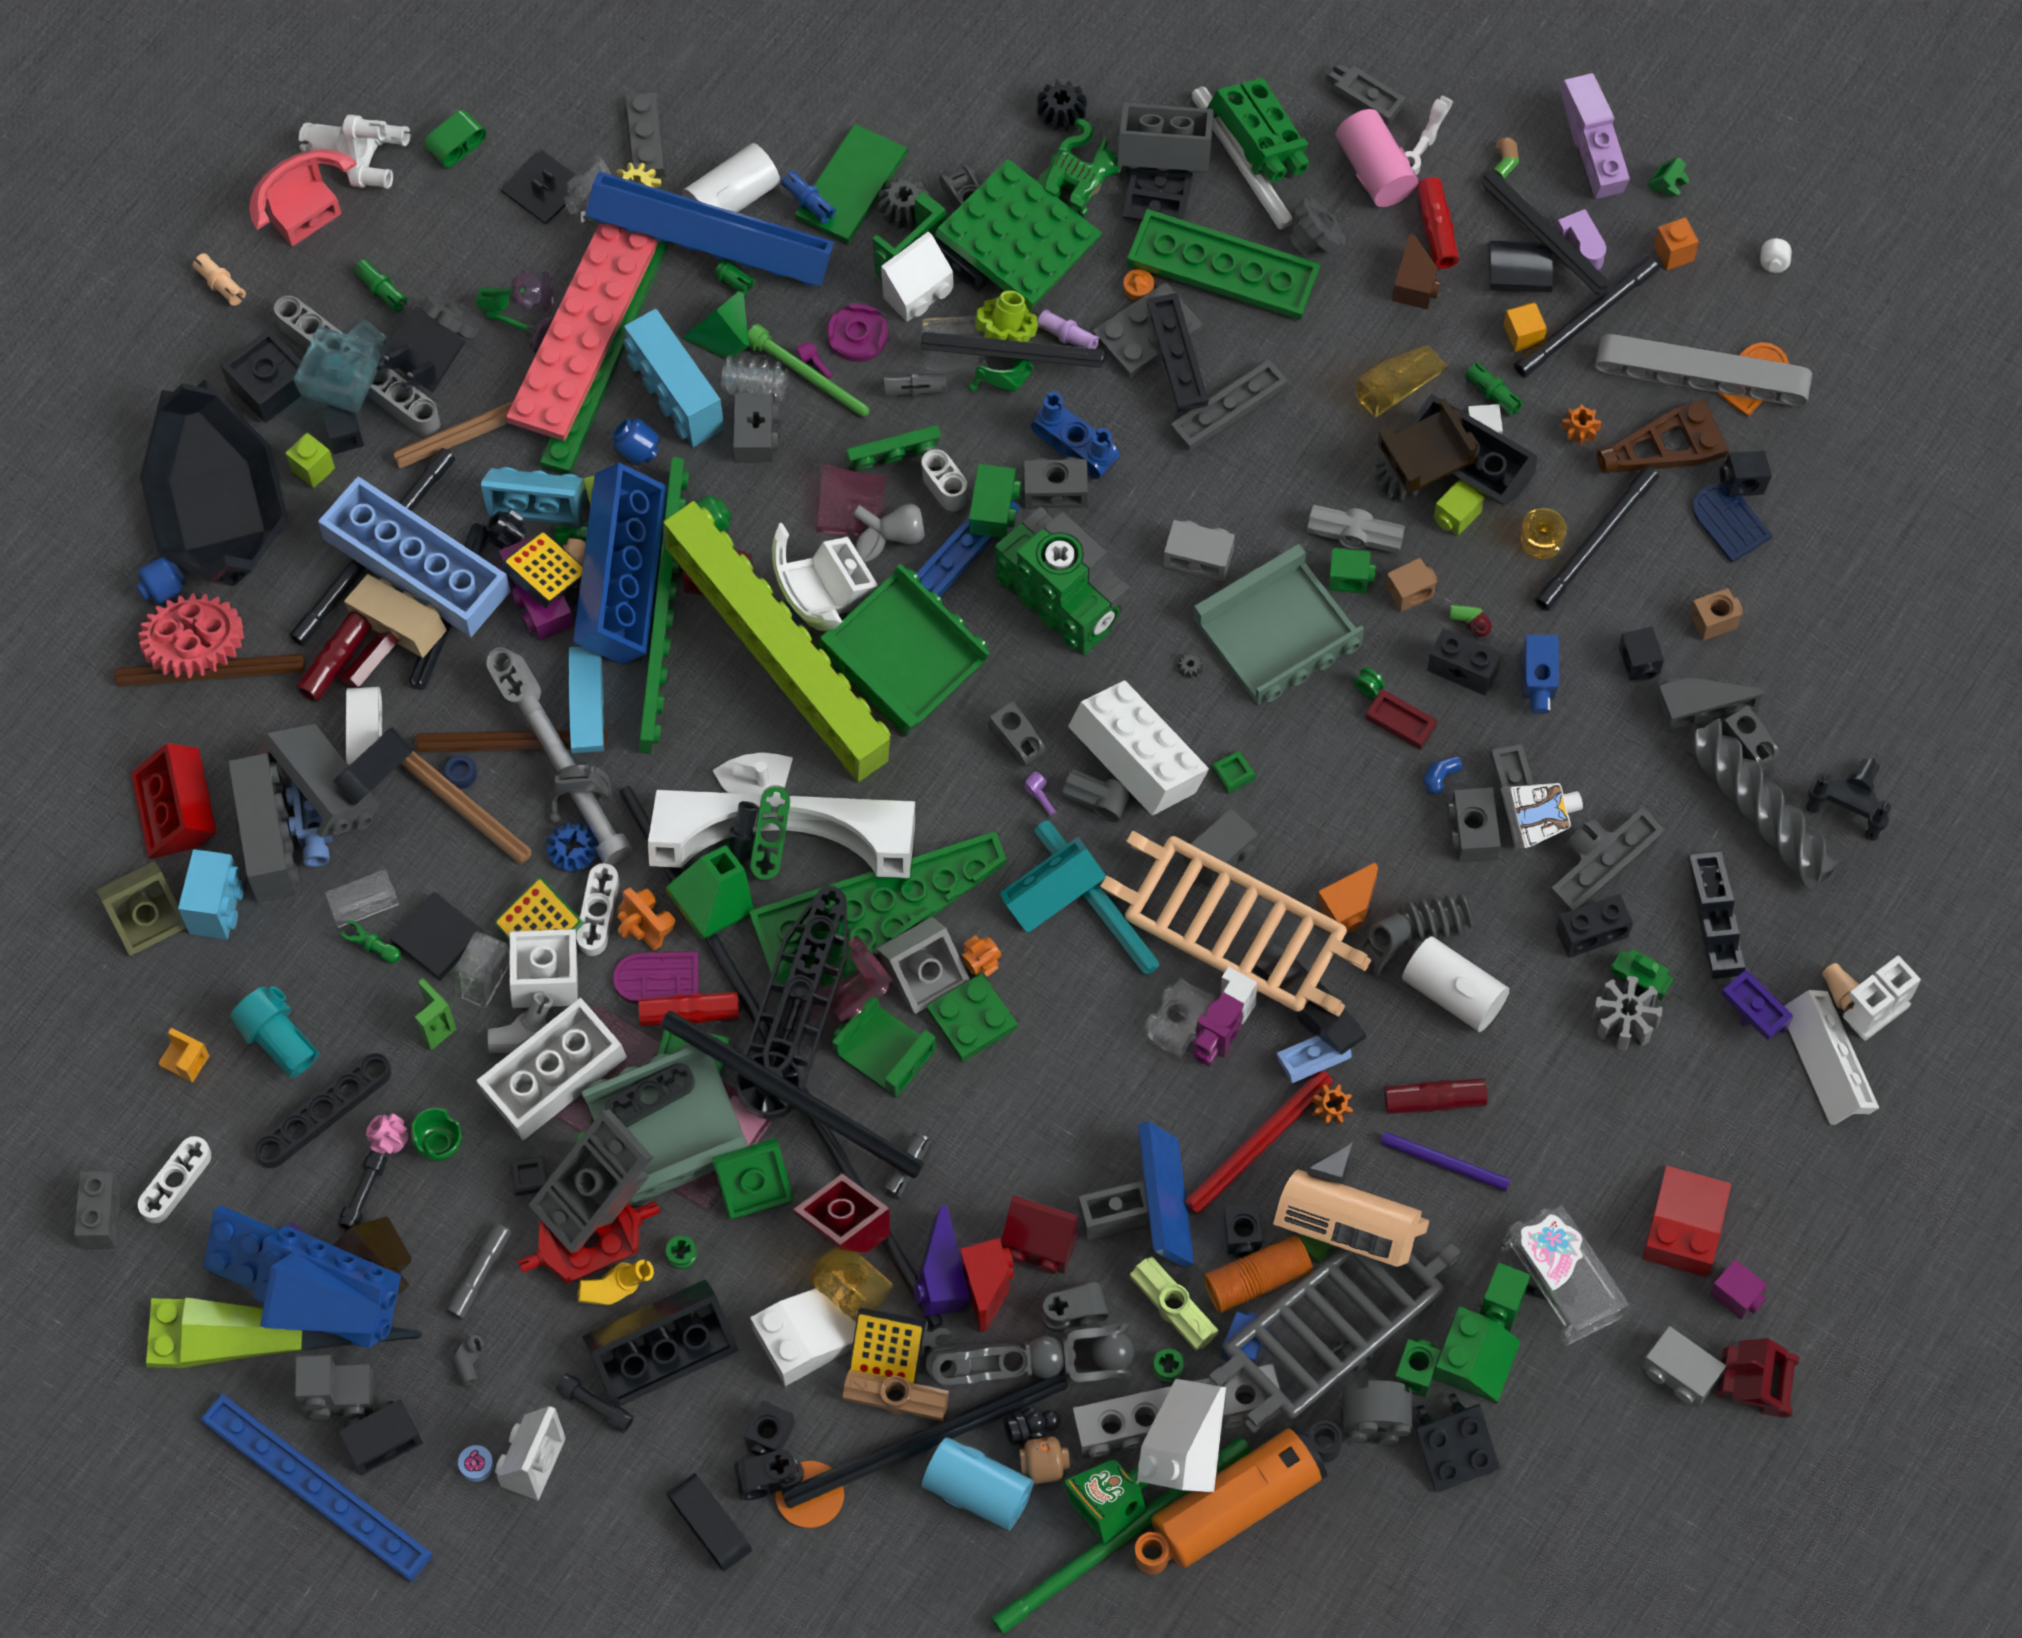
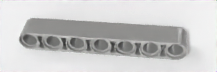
M283 296L276 301L274 312L279 328L285 335L417 435L429 437L438 433L441 423L436 404L414 386L408 391L402 388L401 382H406V380L393 370L389 369L386 373H381L377 370V365L383 364L381 361L296 297ZM288 314H294L293 316L285 317ZM310 331H316L315 333L307 334ZM332 348H339L335 351H330ZM358 364L362 365L358 368H352L353 366ZM377 382H384L381 385H374ZM400 399H407L405 402H397ZM424 416H430L428 419L420 420Z
M1615 334L1601 336L1595 362V368L1598 371L1609 375L1714 393H1725L1790 406H1803L1807 404L1812 380V372L1802 366Z

